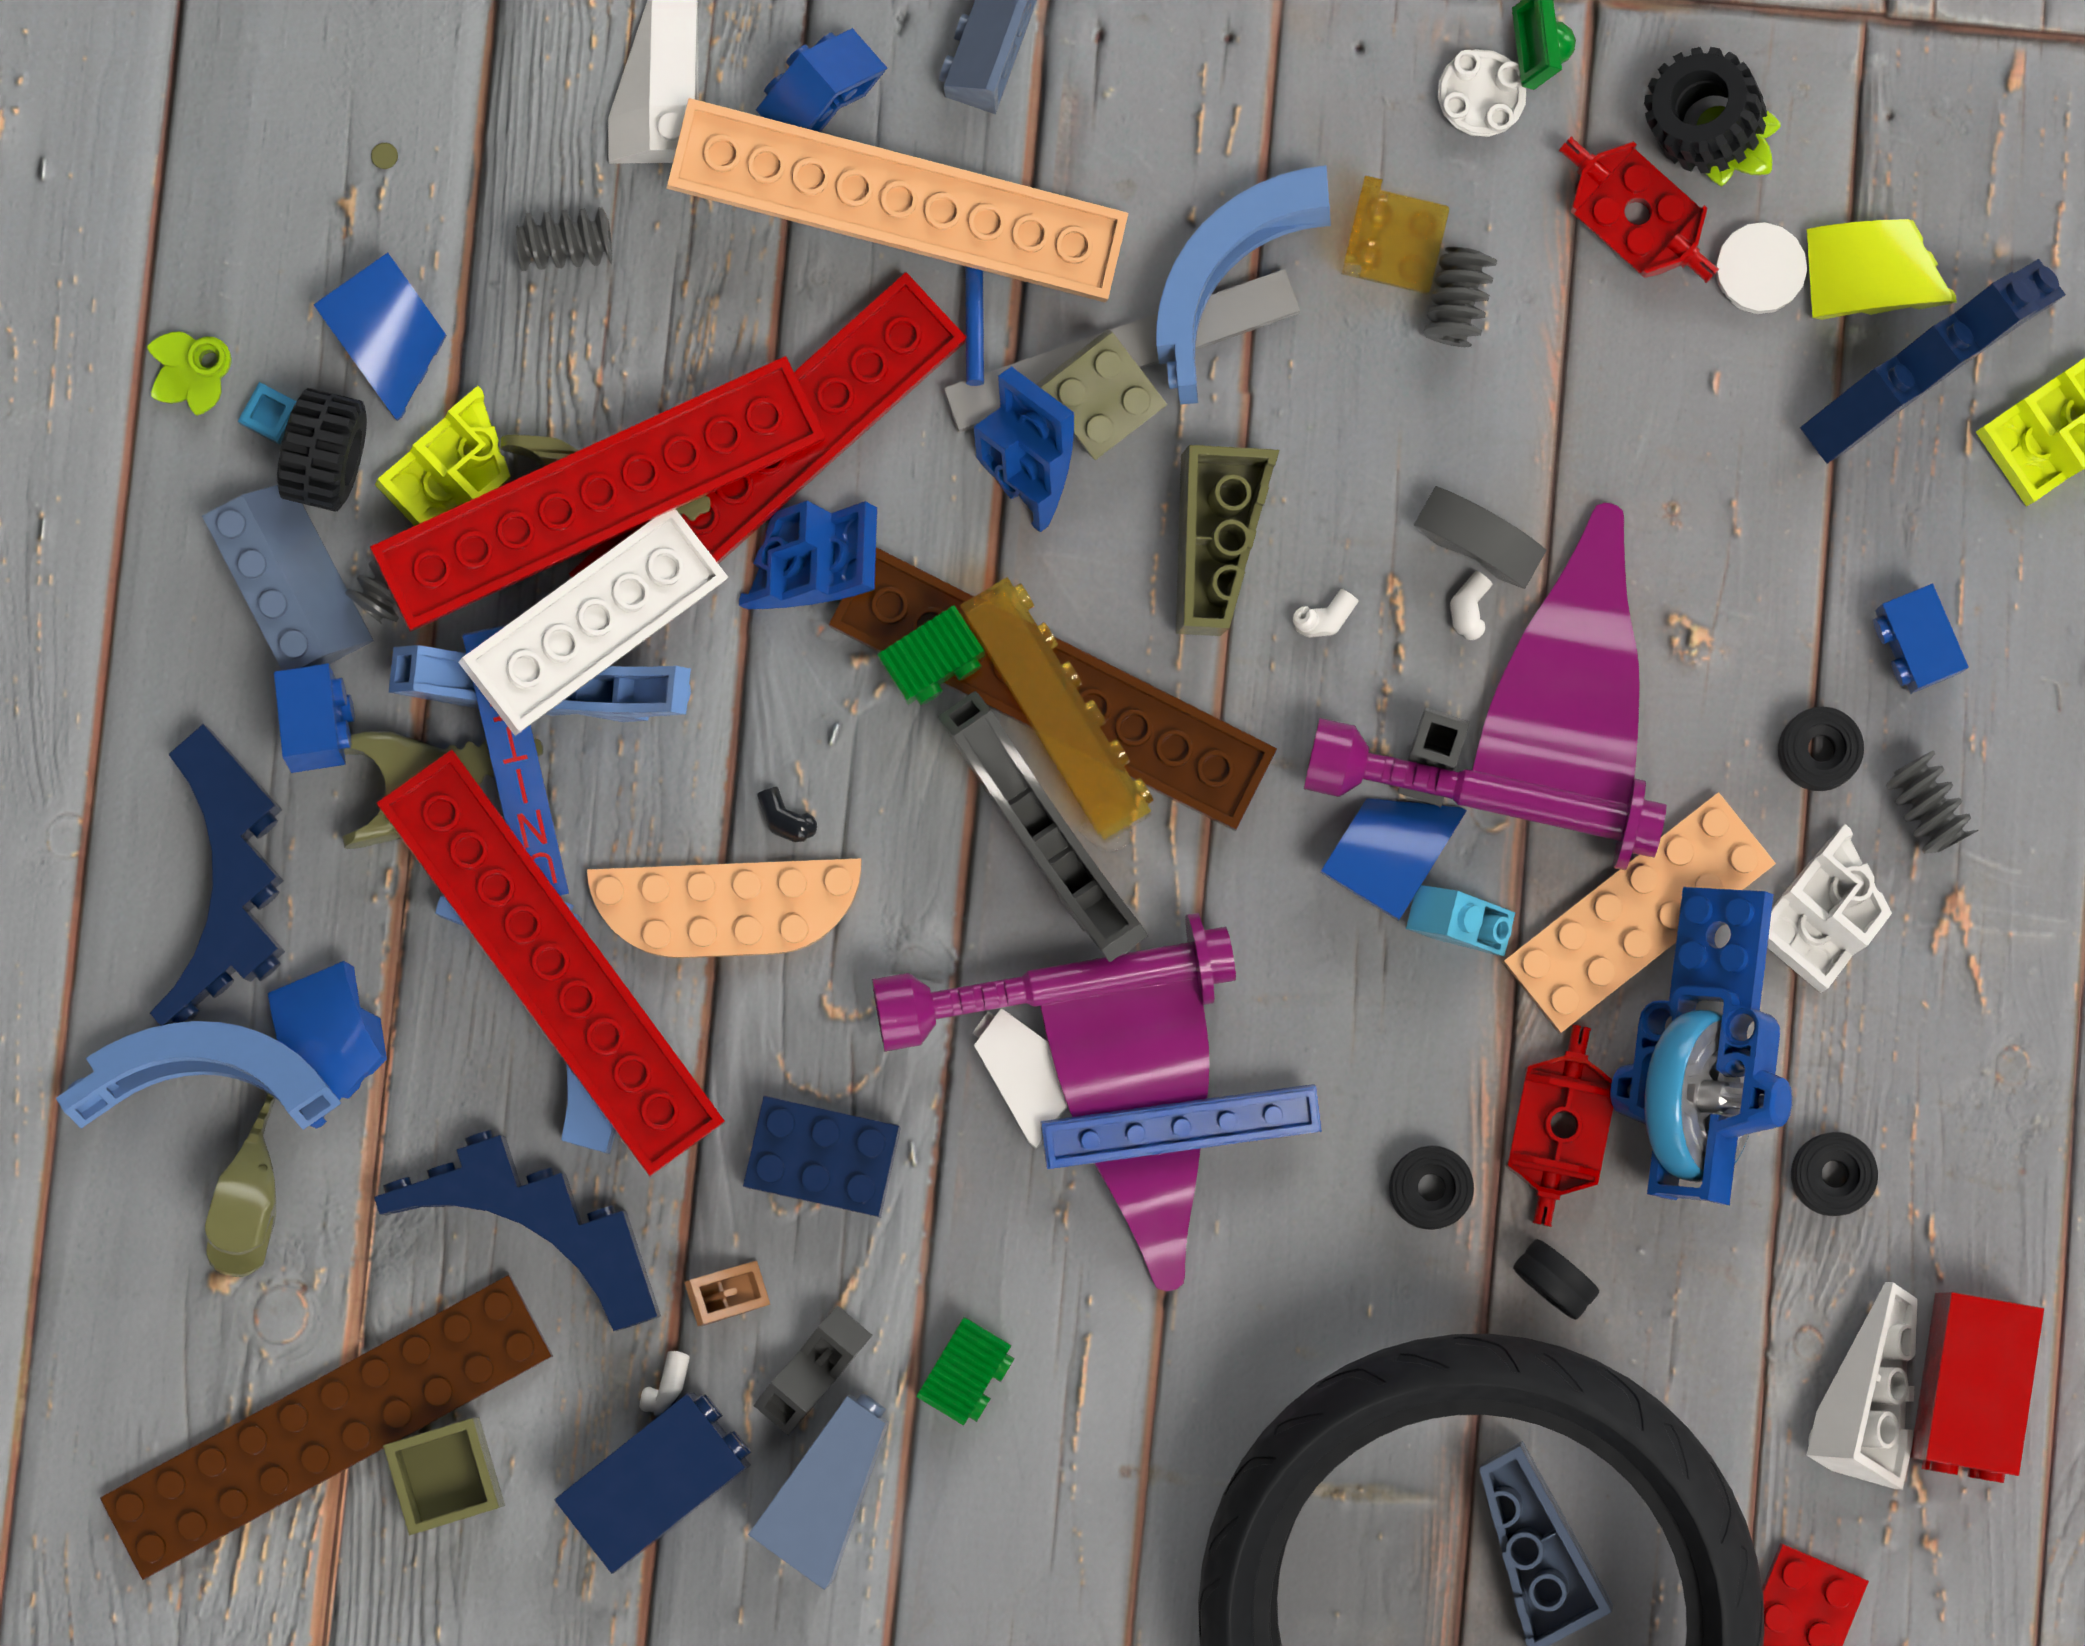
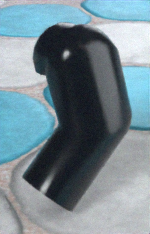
M772 787L757 793L768 828L773 834L792 842H804L807 838L813 837L816 834L817 822L815 818L808 813L801 816L798 813L787 810L778 787Z

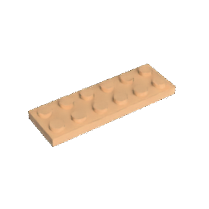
M1718 792L1661 837L1655 858L1643 855L1636 856L1629 862L1626 870L1620 869L1505 959L1503 963L1560 1034L1676 943L1683 887L1743 890L1776 863Z

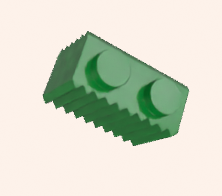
M953 605L902 639L896 641L893 645L879 652L877 656L906 703L909 705L917 700L920 706L940 695L943 692L940 684L954 675L961 681L979 670L982 665L978 660L985 656V652L956 606Z
M963 1317L916 1397L963 1426L968 1418L977 1422L991 1399L983 1394L990 1381L994 1378L1001 1382L1015 1359L1007 1354L1012 1345Z

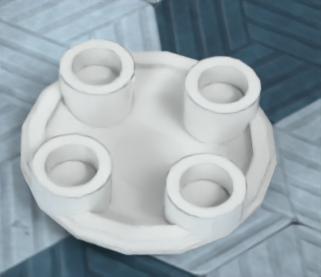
M1475 49L1464 50L1458 53L1455 59L1445 67L1438 82V101L1443 115L1455 128L1471 136L1490 137L1505 132L1518 121L1526 105V88L1521 86L1519 64L1492 50Z

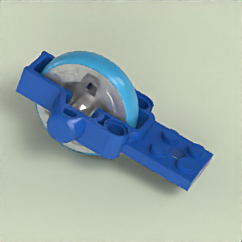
M1683 887L1669 1001H1652L1642 1010L1638 1024L1634 1063L1619 1067L1613 1076L1611 1084V1101L1615 1111L1646 1125L1652 1147L1648 1195L1668 1200H1677L1678 1198L1702 1200L1730 1206L1734 1165L1744 1150L1749 1134L1782 1127L1789 1119L1792 1109V1090L1786 1079L1775 1075L1780 1026L1772 1015L1760 1011L1774 894L1766 891ZM1727 924L1730 928V939L1725 946L1718 948L1715 944V933L1719 927ZM1699 1001L1724 1002L1723 1014L1710 1010H1695L1696 1005ZM1671 1016L1672 1022L1665 1029L1666 1021ZM1754 1021V1032L1748 1039L1747 1030ZM1679 1179L1690 1182H1702V1185L1699 1188L1679 1186Z

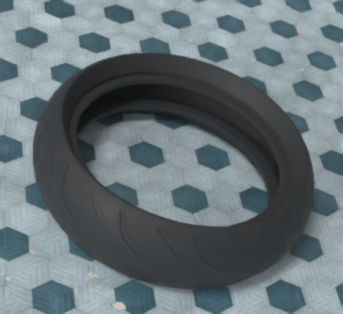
M1451 1334L1417 1339L1369 1354L1343 1366L1315 1383L1291 1402L1266 1427L1241 1460L1221 1498L1210 1527L1202 1561L1198 1598L1200 1646H1282L1278 1626L1277 1595L1285 1547L1303 1505L1316 1487L1335 1467L1375 1439L1404 1426L1425 1420L1455 1415H1489L1513 1418L1537 1424L1563 1434L1590 1449L1621 1474L1645 1501L1663 1529L1674 1554L1682 1580L1687 1626L1685 1646H1763L1764 1599L1758 1559L1747 1522L1731 1487L1712 1456L1675 1414L1660 1400L1630 1378L1595 1359L1567 1348L1523 1337L1497 1334Z

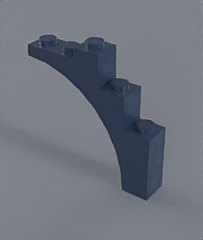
M2037 259L2019 271L2011 272L1993 282L1957 312L1932 326L1896 356L1871 370L1803 424L1800 429L1826 464L1849 451L1964 364L2064 297L2066 294L2059 286L2057 276L2051 269L2044 266L2040 259Z
M204 724L171 751L169 756L189 782L204 815L212 850L213 887L207 922L194 956L175 986L150 1012L160 1025L190 1022L200 1012L196 1006L208 995L216 998L227 990L234 982L231 975L236 971L243 979L252 982L256 977L259 981L266 979L281 965L278 958L285 952L250 912L255 906L260 910L272 902L279 894L276 887L284 880L248 841L253 835L259 839L267 834L277 824L278 820L275 816L282 809L216 734Z
M491 1130L465 1138L467 1146L456 1150L461 1168L455 1169L453 1162L427 1170L429 1179L412 1184L410 1177L402 1178L383 1185L385 1193L374 1197L379 1214L385 1216L421 1207L458 1206L488 1211L520 1223L552 1243L579 1269L598 1296L613 1331H620L661 1317L627 1212L620 1211L616 1213L614 1206L611 1205L588 1213L589 1222L582 1224L567 1175L564 1173L554 1175L553 1169L547 1168L527 1175L528 1184L521 1186L506 1137L502 1135L493 1137Z

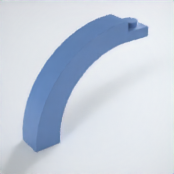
M1326 165L1281 174L1258 183L1238 194L1218 208L1201 224L1175 260L1166 280L1159 304L1156 346L1159 364H1167L1169 389L1178 388L1180 405L1198 403L1195 363L1197 331L1202 313L1211 294L1227 272L1250 252L1273 239L1303 229L1331 226Z
M207 1021L179 1022L152 1027L106 1045L86 1058L94 1072L87 1077L74 1081L67 1091L56 1097L63 1111L81 1129L122 1100L146 1087L165 1080L193 1075H218L250 1083L266 1091L281 1102L289 1115L303 1130L341 1104L318 1073L300 1055L283 1043L261 1032L243 1026Z

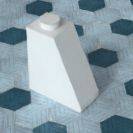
M1002 1008L996 1016L988 1011L972 1033L979 1038L974 1047L1031 1146L1038 1149L1043 1142L1040 1121L1059 1119L1068 1107L1056 1073L1048 1041Z

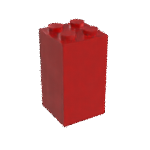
M1953 1292L1935 1293L1910 1458L1923 1460L1922 1469L1958 1475L1959 1466L1969 1468L1968 1477L2000 1483H2004L2005 1474L2019 1476L2044 1308Z

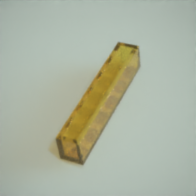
M1006 577L961 604L962 614L1103 844L1150 817L1151 810L1148 804L1154 801L1151 793L1141 778L1133 781L1126 771L1124 765L1130 762L1127 754L1117 739L1111 742L1107 740L1100 728L1106 724L1103 715L1093 700L1087 703L1083 701L1076 689L1082 685L1079 676L1069 661L1061 665L1052 649L1057 647L1058 643L1047 624L1043 622L1037 626L1028 610L1035 606L1023 585L1020 583L1013 587L1009 578Z

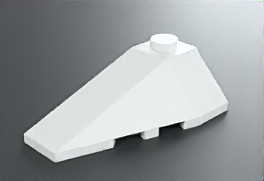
M647 0L608 117L609 164L673 163L688 99L699 100L698 0Z
M1885 1282L1816 1412L1813 1429L1810 1431L1808 1438L1807 1456L1833 1472L1889 1488L1903 1490L1913 1443V1430L1905 1429L1906 1401L1914 1402V1386H1908L1907 1362L1916 1354L1917 1298L1893 1282Z

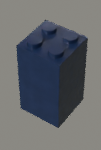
M694 1392L687 1393L554 1499L611 1574L622 1569L751 1466L745 1458L751 1453L750 1449L735 1431L726 1434L717 1422L723 1415L706 1394L697 1397Z

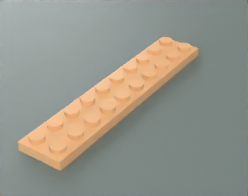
M691 98L688 99L666 188L1105 303L1109 298L1128 218V213Z

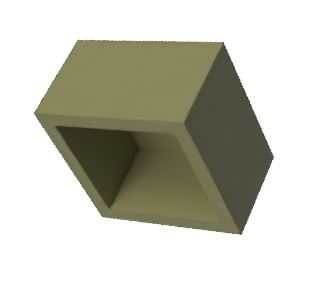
M1108 329L1036 384L1074 412V435L1094 460H1097L1168 405L1115 334Z
M480 1417L467 1419L383 1445L409 1536L505 1506Z

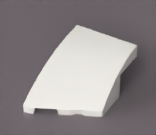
M1846 824L1836 831L1773 905L1767 948L1820 993L1830 987L1853 955L1869 945L1892 914L1883 894L1875 886L1874 876L1868 863H1862L1851 841L1853 833Z

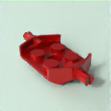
M1571 136L1559 149V152H1562L1578 167L1577 173L1580 175L1571 213L1642 277L1647 278L1659 275L1678 266H1681L1683 269L1688 266L1705 283H1708L1719 271V268L1702 255L1697 247L1708 208L1705 205L1700 208L1635 149L1637 144L1634 141L1595 155L1594 153L1590 154ZM1634 202L1642 203L1649 210V220L1640 225L1631 223L1625 216V207Z
M1572 1025L1568 1050L1565 1051L1564 1056L1536 1063L1525 1068L1526 1075L1509 1159L1506 1162L1508 1169L1537 1191L1536 1196H1538L1532 1223L1541 1225L1544 1208H1546L1542 1226L1552 1227L1556 1200H1560L1561 1195L1598 1185L1614 1108L1611 1101L1612 1079L1588 1061L1589 1055H1586L1591 1028H1582L1578 1044L1581 1029L1579 1025ZM1558 1112H1567L1576 1121V1130L1569 1138H1559L1552 1132L1551 1120Z

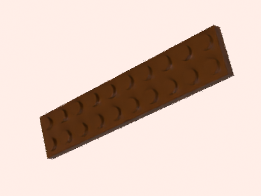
M876 547L875 589L841 599L829 623L830 628L881 652L955 605L982 646L985 656L978 660L982 667L975 673L961 681L954 675L943 682V685L965 696L976 691L989 708L1234 831L1237 830L1277 748Z
M507 1275L100 1497L136 1569L142 1580L378 1453L384 1449L383 1445L409 1436L553 1357V1354L511 1275Z

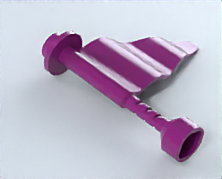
M1612 503L1598 504L1594 508L1573 554L1556 584L1524 631L1503 672L1486 715L1472 770L1465 769L1456 772L1369 752V746L1355 725L1319 718L1304 790L1340 797L1361 784L1362 779L1450 798L1457 805L1617 840L1613 867L1617 869H1627L1632 853L1655 858L1663 831L1667 805L1645 800L1646 781L1635 778L1640 682L1638 652L1627 598L1623 510Z
M1199 913L1187 914L1185 916L1187 943L1125 953L1111 962L1106 957L1028 970L1020 977L931 992L930 987L910 973L872 979L884 1052L921 1046L935 1027L936 1019L1027 1003L1033 1007L1041 1006L1052 1059L1072 1117L1207 1099L1209 1087V1042L1204 1005L1214 1003V984L1236 981L1235 962L1227 927L1204 930ZM1201 1148L1094 1163L1134 1235L1152 1281L1157 1289L1163 1291L1176 1290L1184 1284L1187 1236Z

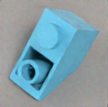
M1421 885L1413 898L1406 929L1435 940L1505 957L1515 912L1457 890Z

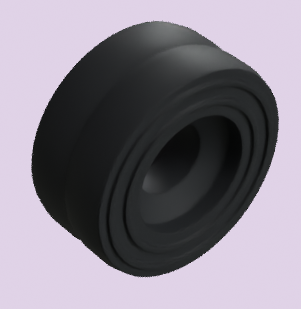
M1814 707L1799 713L1785 726L1778 743L1779 762L1785 774L1798 786L1811 791H1828L1844 784L1857 772L1864 755L1863 736L1857 724L1844 712L1831 707ZM1822 736L1831 741L1834 751L1830 760L1819 762L1810 756L1808 745L1812 738Z
M1831 1132L1810 1139L1798 1150L1792 1163L1791 1181L1797 1197L1806 1207L1818 1214L1841 1216L1859 1210L1871 1199L1878 1182V1167L1873 1153L1860 1139L1846 1133ZM1829 1161H1838L1847 1170V1179L1838 1188H1832L1823 1181L1822 1169Z
M1425 1146L1409 1152L1396 1164L1390 1177L1389 1194L1394 1209L1407 1223L1421 1229L1435 1230L1452 1225L1466 1213L1473 1199L1474 1182L1468 1165L1458 1154L1440 1146ZM1434 1174L1442 1179L1445 1190L1439 1200L1427 1201L1419 1194L1418 1184L1425 1175Z
M1538 1239L1530 1244L1525 1253L1520 1256L1513 1266L1515 1272L1530 1287L1565 1315L1575 1320L1584 1313L1587 1306L1599 1294L1598 1287L1582 1271L1551 1246Z

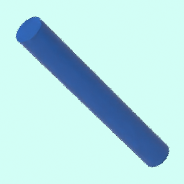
M965 266L966 384L980 386L984 384L983 271Z

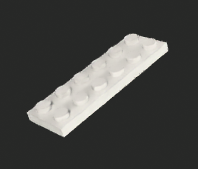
M675 509L652 519L462 657L458 663L516 736L709 594L729 577Z

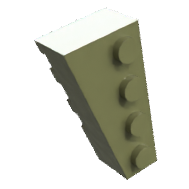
M1189 445L1181 454L1176 634L1221 636L1230 628L1245 574V567L1250 550L1253 547L1257 532L1256 528L1262 507L1265 504L1269 482L1280 450Z

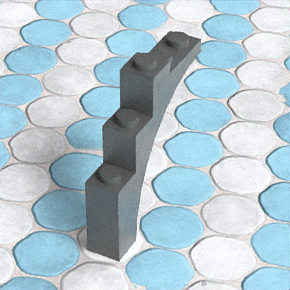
M974 691L938 716L939 720L987 795L1004 815L1027 853L1044 873L1069 914L1080 928L1086 931L1107 960L1111 962L1118 956L1128 953L1137 943L1148 937L1141 923L1126 906L1065 822L992 710L980 695Z

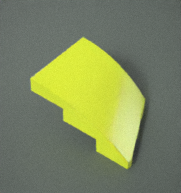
M1913 220L1860 221L1807 229L1812 318L1824 320L1856 313L1872 315L1909 307L1920 310L1957 303L1954 291L1945 284L1936 268L1938 263L1933 254L1924 247L1923 237Z
M2085 358L1976 431V434L2026 507L2068 478L2085 469Z
M479 386L475 387L448 410L444 419L415 442L411 450L377 479L375 486L414 526L501 487L510 479L511 476L505 457L501 455L498 447L499 439L495 427L491 425L484 404L483 390Z

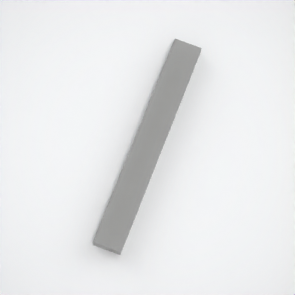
M1283 269L1211 294L1201 316L1195 350L1300 314V308L1286 270ZM1158 313L1110 330L1115 334L1140 369L1159 363L1156 346ZM1102 333L985 373L983 385L970 386L966 384L965 380L945 387L944 391L959 433L974 428L976 424L1000 408L998 375L1012 366L1033 383L1037 384Z

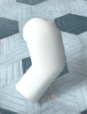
M1477 570L1453 596L1450 602L1453 627L1458 634L1463 635L1467 640H1476L1485 631V622L1480 619L1478 602L1493 585L1485 575Z
M1340 589L1327 608L1309 609L1308 606H1302L1293 615L1296 631L1309 638L1334 635L1339 631L1359 600L1346 590Z
M679 1351L667 1352L659 1390L645 1387L642 1391L639 1407L643 1412H654V1416H659L671 1407L683 1390L690 1359L689 1355Z

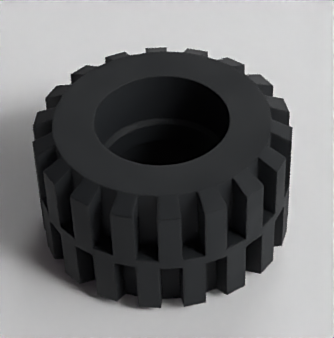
M1701 47L1692 48V55L1684 57L1682 52L1673 56L1675 63L1671 66L1664 63L1658 69L1661 75L1659 79L1651 78L1648 85L1651 94L1645 95L1644 105L1648 111L1645 113V116L1661 150L1665 152L1671 162L1676 164L1679 161L1682 169L1692 172L1695 166L1698 167L1700 173H1711V167L1717 166L1721 172L1730 169L1728 162L1735 159L1739 164L1746 159L1744 151L1747 148L1755 150L1759 144L1756 134H1764L1766 124L1763 117L1767 116V110L1763 101L1764 98L1750 69L1744 62L1740 63L1735 54L1728 52L1723 56L1721 49L1710 47L1708 53H1703ZM1709 96H1721L1728 99L1725 109L1714 120L1701 125H1691L1683 122L1689 108L1698 100Z
M312 388L304 390L291 411L281 445L277 483L282 499L334 512L342 507L353 488L365 443L367 416L363 401Z

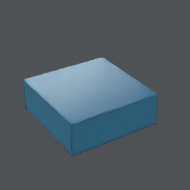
M259 382L238 422L242 426L280 445L296 401Z

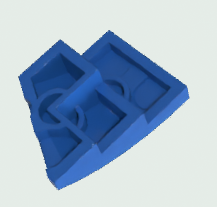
M387 252L313 305L391 414L398 421L405 414L408 402L418 384H421L433 356L437 355L447 335Z
M1011 366L998 375L1000 408L974 426L976 458L996 478L1010 499L1018 496L1033 513V522L1031 524L1037 531L1042 532L1049 527L1067 478L1073 449L1074 412Z
M804 501L777 511L771 517L766 530L765 541L759 548L753 563L759 569L749 594L741 593L739 606L745 609L789 608L835 601L873 591L875 589L877 507L864 501L830 513L809 501Z
M1367 798L1320 873L1399 921L1467 810L1454 806L1442 805L1440 807L1433 804Z
M342 961L268 993L277 1041L300 1055L318 1073L339 1100L341 1098L349 1099L360 1088L364 1078L372 1075L387 1060L381 1018L360 1007L355 970L351 964ZM323 1116L310 1126L317 1129L322 1127L327 1121Z

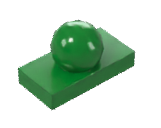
M1521 0L1512 7L1521 86L1524 88L1535 90L1562 70L1561 64L1568 61L1575 51L1576 38L1573 31L1563 22L1556 21L1553 0Z

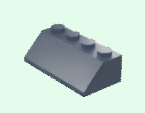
M975 0L970 15L964 13L961 15L954 36L955 40L960 41L955 57L946 56L939 76V81L945 82L944 92L946 98L996 115L1037 0Z
M278 485L243 494L202 515L281 670L331 664L374 641L354 601L346 595L347 588L304 505L282 499L279 494Z

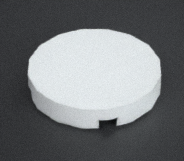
M1766 222L1747 224L1733 232L1721 246L1715 264L1719 268V271L1716 273V279L1722 293H1725L1726 297L1731 300V303L1740 310L1754 314L1776 312L1789 304L1802 289L1807 273L1805 252L1797 238L1783 227Z

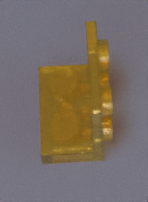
M1365 175L1341 274L1428 294L1433 282L1449 207L1382 191L1380 189L1383 179Z

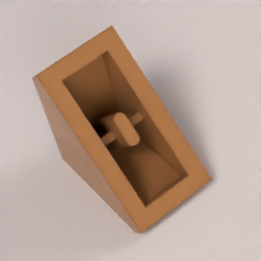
M757 1260L684 1282L698 1326H706L770 1305Z

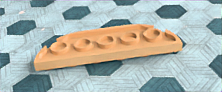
M858 858L587 869V877L593 901L605 922L622 939L644 952L667 958L775 955L798 951L816 943L840 922L844 915L847 914L857 894L860 884L862 860Z

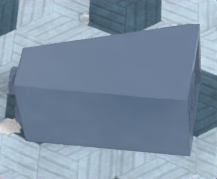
M861 1394L858 1399L852 1395L845 1398L748 1534L823 1590L829 1587L836 1577L889 1422L882 1417L886 1409L866 1394Z

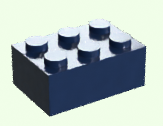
M763 1096L743 1187L881 1218L901 1128L893 1124Z

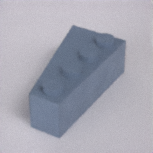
M1521 1441L1482 1462L1479 1470L1494 1526L1498 1534L1503 1560L1512 1586L1514 1601L1523 1627L1526 1645L1550 1646L1611 1613L1613 1609L1611 1599L1524 1442Z

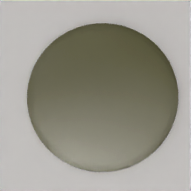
M380 143L373 148L371 159L376 167L389 169L396 164L398 152L392 144Z

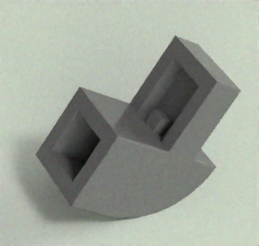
M1425 707L1407 761L1453 771L1456 768L1470 722ZM1401 787L1398 788L1397 792L1440 807L1444 800V797Z

